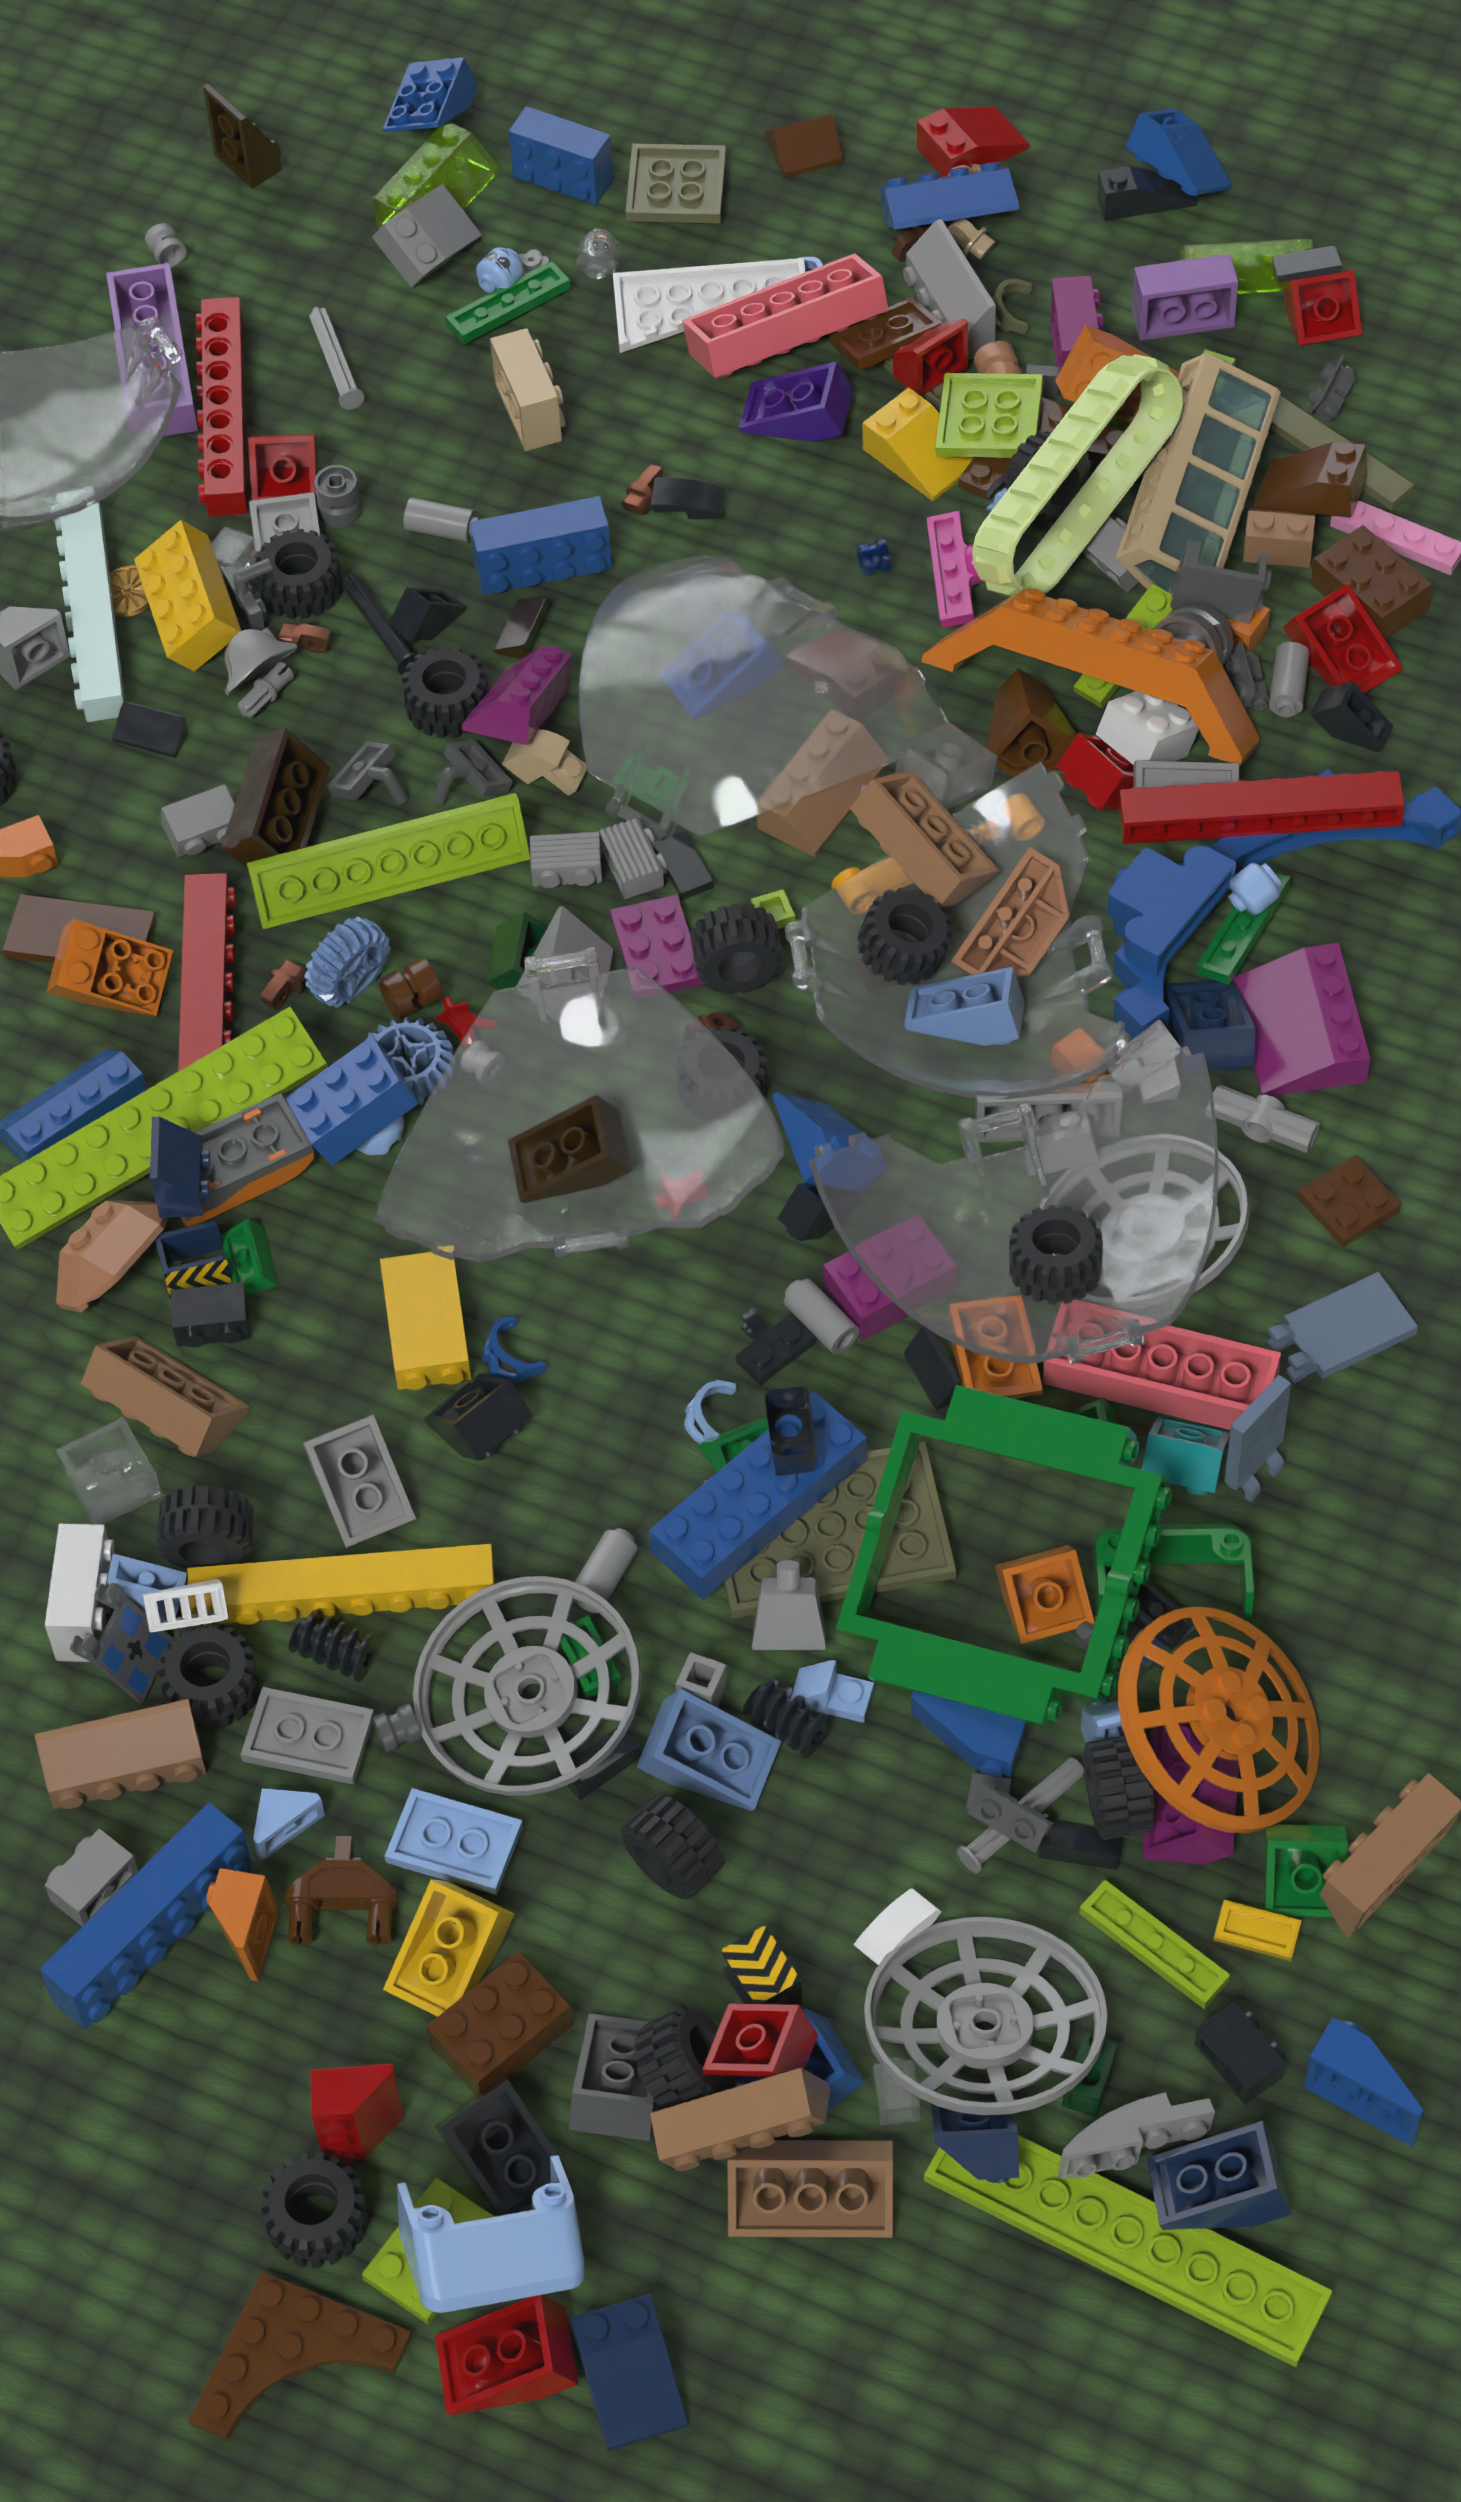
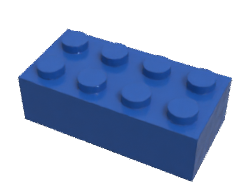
M600 496L469 522L474 567L482 595L501 593L516 588L530 587L536 584L565 580L571 577L612 569L609 527Z

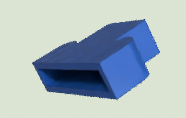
M1196 846L1189 849L1184 856L1183 866L1149 848L1143 849L1127 869L1122 868L1114 880V885L1108 893V916L1126 925L1124 936V955L1126 959L1135 966L1157 977L1230 889L1229 881L1235 876L1236 862L1206 846Z

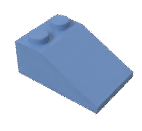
M1014 967L911 987L904 1022L906 1030L982 1046L992 1044L1006 1045L1019 1039L1025 1002Z
M680 1689L663 1700L637 1768L670 1785L753 1811L781 1741Z

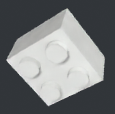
M1135 691L1108 702L1096 735L1134 765L1135 761L1175 762L1187 757L1199 729L1189 712L1184 708L1179 707L1175 703Z

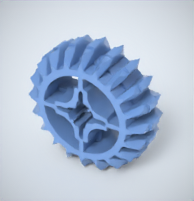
M359 916L353 920L350 918L345 920L343 925L337 924L335 930L331 933L327 932V937L322 942H319L317 950L311 953L313 958L307 963L306 967L308 970L304 976L307 980L306 986L315 995L314 997L328 1006L333 1005L338 1008L343 1003L350 1004L352 999L359 997L372 983L376 982L378 974L384 971L382 967L388 962L387 954L391 949L388 945L390 939L373 921L370 922L368 919H362Z
M406 1016L403 1023L397 1024V1022L391 1019L390 1027L386 1028L379 1024L378 1034L368 1033V1038L373 1036L393 1058L421 1106L424 1097L428 1096L435 1100L436 1090L445 1091L446 1081L452 1080L455 1057L452 1055L453 1046L447 1040L446 1034L443 1030L437 1031V1027L433 1022L425 1026L424 1021L420 1017L415 1023H410Z

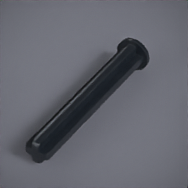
M354 573L348 574L347 577L341 580V586L397 662V671L403 675V673H406L408 663H415L414 657L418 653H412L394 626L389 623V619L360 579Z

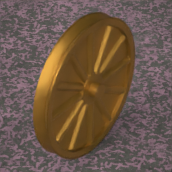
M136 565L123 566L109 573L115 616H135L150 607Z

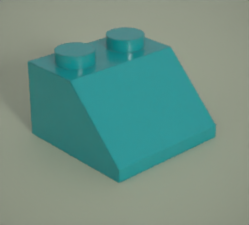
M1158 1416L1148 1435L1142 1470L1161 1474L1170 1483V1486L1171 1484L1184 1486L1186 1491L1192 1494L1207 1495L1208 1492L1215 1493L1229 1444L1230 1431Z

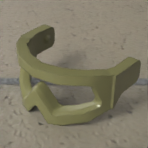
M1015 278L1007 279L998 285L994 296L991 298L1003 319L1001 322L996 317L995 328L1004 332L1014 331L1020 334L1027 332L1028 323L1015 319L1006 310L1002 297L1015 291L1028 295L1032 290L1031 283Z

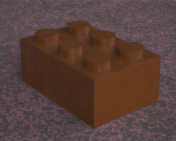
M1364 525L1313 558L1311 585L1324 597H1327L1344 585L1349 584L1385 640L1429 610L1432 583Z
M518 1951L427 2025L426 2029L430 2046L477 2096L498 2080H508L571 2028L573 2020L571 2006Z

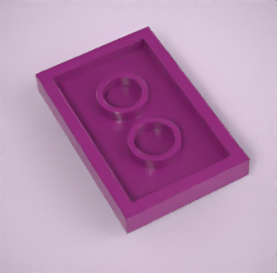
M677 894L610 910V918L635 1000L703 985V980H699L690 941L691 936Z

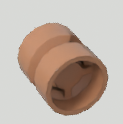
M1006 341L990 342L982 346L974 356V365L977 373L1023 374L1014 348Z

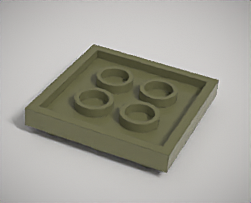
M632 143L625 212L626 221L721 224L726 146Z

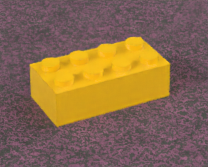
M180 520L134 559L167 658L195 672L230 643L237 633L241 632L207 534Z

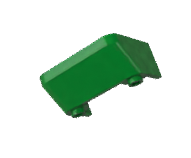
M1229 1523L1158 1524L1161 1525L1160 1540L1156 1548L1151 1547L1147 1562H1150V1564L1224 1563L1239 1565L1242 1618L1251 1623L1254 1582L1251 1544L1247 1535L1239 1527ZM1124 1525L1104 1526L1097 1530L1093 1537L1096 1618L1105 1592V1567H1112Z

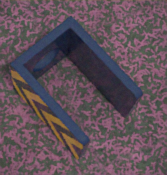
M217 1221L161 1233L155 1239L170 1299V1290L232 1283L225 1255L172 1268L167 1266V1263L222 1250Z

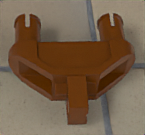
M336 1836L334 1857H326V1860L317 1863L296 1879L285 1892L284 1904L287 1910L290 1911L288 1943L299 1945V1934L303 1938V1945L312 1943L313 1912L316 1910H368L366 1941L369 1944L378 1945V1932L380 1930L381 1944L387 1945L391 1943L392 1912L398 1907L399 1896L395 1889L381 1875L362 1861L361 1857H354L352 1836Z

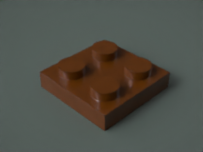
M1356 1155L1299 1189L1297 1196L1299 1201L1342 1248L1395 1216L1401 1209L1400 1202Z

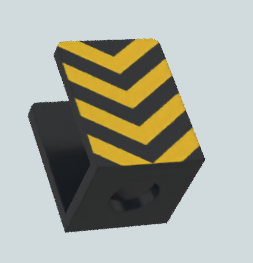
M762 1926L722 1949V1956L728 1963L724 1967L723 1973L743 2004L797 2005L802 2002L801 1979L767 1927Z

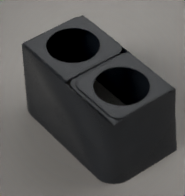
M807 1385L768 1391L764 1400L776 1476L815 1471L816 1440ZM784 1415H794L800 1419L802 1429L794 1437H783L775 1429L776 1421ZM791 1447L799 1448L805 1452V1454L780 1456L784 1450Z

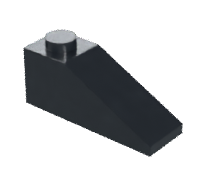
M1131 166L1098 172L1097 199L1104 221L1197 206L1196 196L1185 193L1181 189L1182 186L1174 180L1162 177L1158 172Z

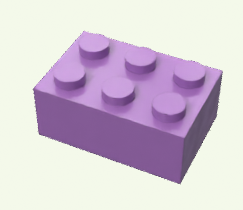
M1230 254L1134 267L1132 315L1139 340L1234 327L1238 280Z

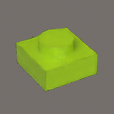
M784 889L751 899V904H754L755 908L762 907L766 909L767 913H771L774 916L778 929L795 924V914Z

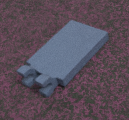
M1377 1272L1285 1315L1283 1324L1269 1328L1268 1333L1272 1338L1267 1340L1266 1345L1270 1350L1282 1352L1294 1344L1298 1346L1301 1352L1288 1357V1362L1291 1366L1286 1368L1287 1375L1295 1383L1315 1371L1321 1379H1324L1416 1335L1418 1326L1381 1274Z
M1280 1375L1233 1422L1230 1429L1225 1483L1235 1490L1241 1487L1245 1492V1499L1250 1502L1255 1499L1261 1490L1259 1482L1254 1477V1474L1260 1467L1266 1463L1269 1468L1268 1473L1273 1477L1284 1468V1460L1276 1448L1284 1441L1291 1383Z

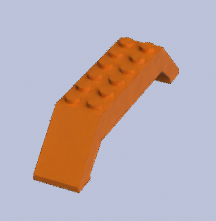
M1027 588L1026 590H1021L948 634L922 656L921 662L954 672L974 654L991 645H996L1186 707L1210 747L1208 756L1229 763H1239V766H1241L1260 744L1261 739L1214 650L1205 648L1204 643L1192 639L1182 641L1174 638L1173 634L1169 631L1154 629L1152 631L1143 628L1135 620H1118L1109 617V613L1104 610L1083 609L1077 607V603L1069 599L1060 598L1055 600L1046 597L1045 593L1038 589Z

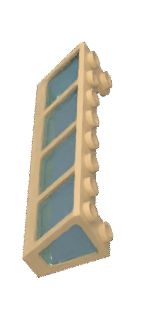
M1204 353L1182 363L1177 377L1183 396L1180 420L1173 433L1146 467L1115 557L1147 590L1153 583L1165 591L1172 592L1173 579L1187 539L1201 542L1199 564L1219 568L1224 567L1233 537L1237 531L1236 527L1241 512L1245 507L1244 503L1249 488L1253 482L1257 463L1261 458L1260 454L1265 439L1268 436L1273 415L1277 409L1276 406L1281 392L1276 387L1209 353Z

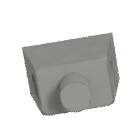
M784 1560L778 1562L777 1578H764L761 1580L753 1626L752 1650H825L826 1626L816 1579L800 1578V1564L796 1561Z

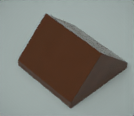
M832 114L764 131V137L783 178L843 163Z

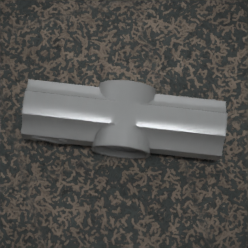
M1223 1085L1217 1086L1214 1090L1207 1114L1241 1127L1244 1134L1256 1142L1267 1143L1272 1139L1305 1153L1313 1147L1320 1123L1285 1110L1284 1105L1272 1096L1259 1095L1257 1098H1254Z

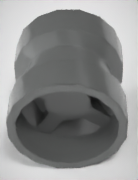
M409 1703L398 1707L393 1715L381 1713L372 1717L385 1753L397 1749L398 1745L405 1741L414 1743L422 1739L419 1725Z

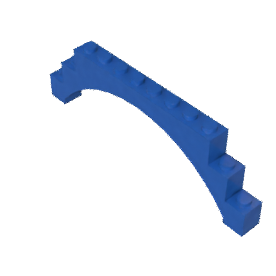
M1327 769L1316 777L1335 775ZM1435 786L1425 794L1420 793L1416 795L1410 803L1404 799L1401 826L1226 837L1206 847L1235 861V875L1251 863L1260 865L1291 851L1342 840H1402L1427 844L1433 850H1436L1460 834L1461 809ZM1114 919L1113 930L1124 939L1126 925ZM1123 944L1115 953L1113 974L1127 988L1123 989L1114 1000L1113 1020L1132 1039L1157 1020H1161L1168 1029L1170 1008L1163 1002V984L1170 962L1155 977L1126 959Z

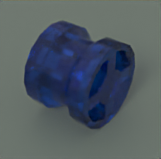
M884 538L876 539L873 544L859 543L856 545L857 559L863 576L872 575L873 571L876 570L883 572L891 570L890 554Z

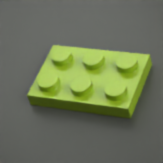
M438 2178L433 2180L413 2206L414 2209L427 2205L444 2208L451 2214L454 2224L494 2217ZM398 2226L363 2271L362 2278L365 2282L429 2325L437 2315V2312L426 2309L421 2303L399 2236Z

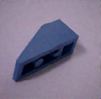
M913 1690L911 1714L973 1769L979 1770L984 1775L1012 1779L1025 1740V1722Z

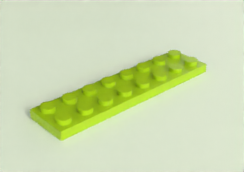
M516 793L252 861L247 863V868L262 928L267 929L530 860V853L519 799Z

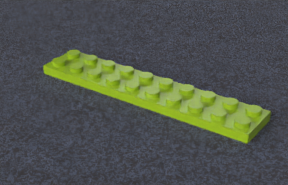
M288 1007L0 1176V1224L17 1251L150 1173L152 1117H161L190 1131L197 1132L280 1092L282 1095L324 1071L328 1068L327 1063L292 1008Z
M1018 2135L1019 2178H1010L1003 2183H992L986 2179L978 2180L940 2147L938 2148L924 2174L925 2182L1294 2367H1297L1331 2299L1332 2290L1207 2228L1162 2230L1159 2225L1155 2202L1096 2173L1085 2178L1070 2177L1060 2179L1058 2169L1061 2156Z

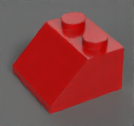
M1343 269L1337 273L1282 282L1286 313L1298 346L1362 335L1354 270Z
M965 319L944 322L934 329L926 331L921 337L907 346L899 348L893 354V377L906 389L909 387L922 397L944 383L945 373H960L968 368V322Z
M317 433L252 435L248 437L252 501L314 492L317 502L314 485L315 476L319 472Z
M1078 733L1056 765L1065 775L1063 777L1065 782L1075 789H1081L1088 796L1086 798L1087 802L1101 811L1104 809L1119 810L1120 790L1133 788L1134 765L1098 736Z
M728 2004L702 2070L705 2075L775 2076L798 2068L804 2069L818 2034L799 2005Z

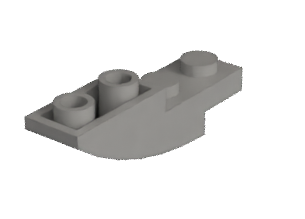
M1165 2092L1134 2101L1107 2113L1081 2131L1063 2149L1058 2169L1060 2179L1070 2177L1085 2178L1094 2172L1109 2169L1124 2170L1133 2164H1138L1141 2148L1155 2149L1169 2142L1184 2139L1194 2141L1202 2138L1204 2135H1208L1215 2114L1210 2098L1171 2106Z

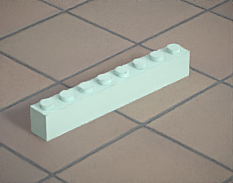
M95 491L58 497L59 511L54 512L56 530L62 531V536L56 537L59 555L65 556V561L59 562L62 581H68V586L62 587L65 606L71 607L70 612H65L68 632L74 633V637L68 638L71 658L76 657L77 663L71 664L74 684L79 683L80 689L74 690L77 710H84L87 722L117 718L120 708L125 701L103 514L98 493Z

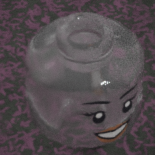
M594 229L588 232L579 241L577 266L583 273L593 279H601L611 275L618 266L619 242L607 230Z

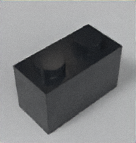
M244 1283L170 1290L172 1328L177 1347H198L202 1344L217 1342L231 1344L239 1340L250 1339L248 1299Z
M1234 2001L1196 2028L1194 2044L1246 2105L1283 2078L1286 2058L1276 2042L1273 2040L1268 2042L1259 2031L1260 2026L1252 2013L1248 2010L1242 2011Z

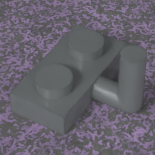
M268 558L238 571L234 565L222 570L229 597L248 629L259 631L265 629L263 618L267 617V612L261 599L253 597V589L249 580L273 571Z
M474 739L447 744L443 755L453 766L445 768L441 774L432 798L436 804H445L454 780L465 778L482 798L509 792L513 781Z
M366 741L327 786L333 797L357 800L366 792L367 787L373 780H380L384 782L396 804L400 805L408 800V795L392 769L386 768L396 753L390 744Z

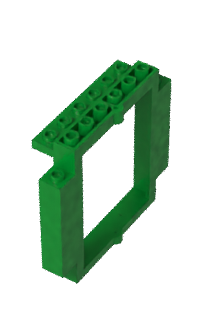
M959 1385L955 1386L945 1421L902 1410L874 1505L867 1516L866 1531L836 1629L846 1637L877 1645L868 1678L877 1685L910 1694L915 1690L1025 1722V1725L1048 1731L1051 1730L1052 1723L1057 1722L1061 1716L1063 1700L1060 1699L1061 1694L1075 1697L1086 1706L1094 1705V1703L1105 1705L1108 1696L1112 1697L1117 1687L1118 1674H1115L1119 1659H1123L1126 1655L1129 1645V1637L1126 1636L1129 1622L1136 1620L1140 1607V1600L1137 1599L1141 1584H1146L1150 1574L1151 1564L1147 1561L1151 1547H1157L1161 1536V1525H1158L1162 1510L1167 1511L1172 1498V1489L1169 1488L1170 1483L1163 1475L1128 1467L1129 1463H1134L1139 1450V1441L1136 1440L1137 1436L1126 1426ZM922 1436L1135 1489L1112 1568L1105 1581V1592L1080 1674L867 1617Z

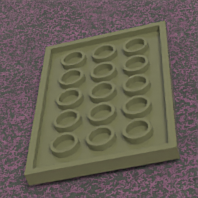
M925 1441L919 1443L874 1593L956 1578L955 1563ZM891 1447L867 1451V1460L724 1582L732 1619L756 1614L761 1580L764 1578H777V1563L784 1560H793L800 1564V1578L816 1579L821 1603L846 1597L866 1531L867 1516L873 1508Z

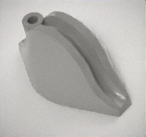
M268 627L262 631L248 629L237 633L226 648L224 655L228 672V683L225 689L226 695H230L255 676L295 652L298 646L295 643L278 641Z

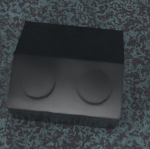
M478 1374L423 1419L461 1457L477 1461L491 1456L497 1450L496 1445L505 1438H510L520 1433L525 1427L524 1423L533 1415L510 1380Z

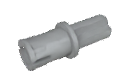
M278 662L263 679H257L254 682V688L238 703L237 707L244 717H254L268 702H273L277 698V693L294 678V674L289 667L282 674V670L286 666L285 663Z

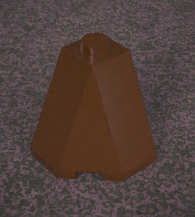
M1019 668L996 692L985 756L986 760L1011 776L1025 775L1026 770L1044 767L1046 771L1058 769L1056 767L1057 763L1077 734L1045 685Z

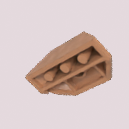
M1029 847L960 947L951 964L969 975L1014 967L1017 977L1031 976L1070 919L1060 866Z
M105 1201L93 1210L90 1219L81 1229L75 1231L69 1237L68 1243L59 1253L56 1304L61 1309L82 1313L89 1307L90 1301L99 1298L118 1282L164 1230L168 1218H159L155 1202Z

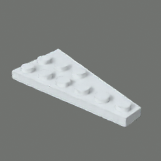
M804 258L613 273L620 353L684 332L683 319L805 273Z

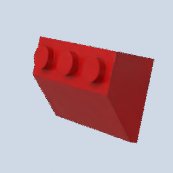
M393 2063L310 2070L311 2116L321 2153H325L327 2161H330L335 2156L341 2159L343 2166L354 2163L355 2160L366 2159L404 2118V2110Z

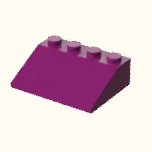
M1339 943L1304 947L1233 978L1255 1026V1063L1253 1067L1261 1095L1277 1096L1367 1082L1370 1055Z

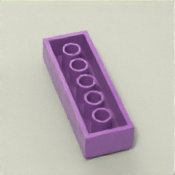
M170 263L107 272L133 440L138 441L198 431Z

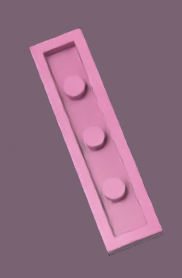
M1359 500L1352 517H1331L1330 527L1350 534L1364 525L1395 553L1448 575L1453 573L1461 560L1460 541Z

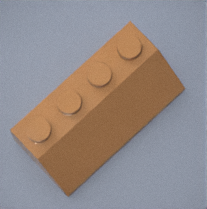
M830 710L756 802L757 829L816 857L851 813L850 807L860 796L861 785H868L872 779L878 778L888 766L889 760L860 724Z
M912 770L872 779L850 807V810L857 816L860 825L871 832L880 843L881 849L902 868L903 874L919 887L924 896L928 893L934 897L932 900L934 903L940 902L944 907L956 905L1000 871Z
M136 1335L96 1345L81 1381V1385L91 1390L95 1398L112 1403L121 1409L120 1412L125 1417L139 1420L150 1427L149 1430L152 1434L169 1439L178 1445V1449L182 1453L193 1457L216 1451L249 1413L251 1406Z
M189 1699L35 1734L48 1794L54 1809H73L79 1807L84 1802L97 1799L112 1800L123 1793L136 1790L151 1791L162 1784L175 1781L181 1783L189 1782L196 1779L197 1776L206 1774L199 1735Z
M1430 1773L1419 1783L1415 1779L1410 1781L1398 1796L1402 1799L1401 1803L1395 1809L1388 1805L1373 1822L1377 1828L1369 1836L1364 1832L1360 1834L1348 1848L1351 1856L1344 1863L1337 1859L1322 1876L1326 1883L1320 1895L1342 1933L1348 1939L1352 1937L1450 1832L1461 1813V1800Z
M798 2068L650 2113L659 2161L675 2168L676 2171H685L699 2166V2161L713 2157L715 2160L733 2157L737 2154L736 2149L746 2146L751 2148L770 2146L775 2143L774 2138L786 2134L790 2137L807 2135L813 2131V2126L825 2123L830 2097L829 2083L803 2068Z
M775 2140L774 2144L763 2148L746 2146L736 2149L737 2154L727 2159L728 2237L893 2238V2141Z

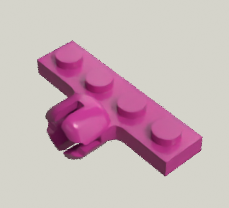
M959 511L927 517L942 628L966 624L975 619L971 593L972 586L985 583L979 578L973 565L972 550L974 544L965 545Z

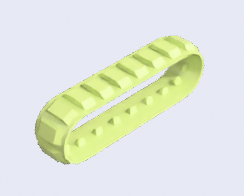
M1136 354L1132 357L1122 355L1108 363L1097 373L983 521L975 536L972 550L973 565L979 578L986 583L989 591L1007 598L1027 588H1034L1047 593L1060 581L1173 433L1179 422L1183 407L1182 388L1177 377L1169 370L1168 365L1151 357ZM1140 382L1142 397L1139 410L1132 423L1021 568L1014 574L1013 558L1016 545L1022 534Z

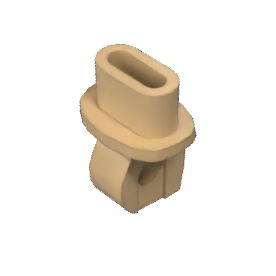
M965 218L954 220L947 228L954 240L964 247L962 252L966 255L972 253L979 260H982L996 243L986 234L987 229L985 227L978 231Z

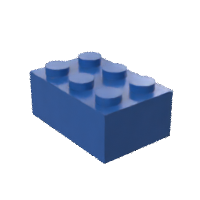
M527 106L510 128L509 140L513 177L594 205L598 204L613 182L610 134Z
M373 1036L285 1098L311 1145L331 1166L419 1104L393 1058Z

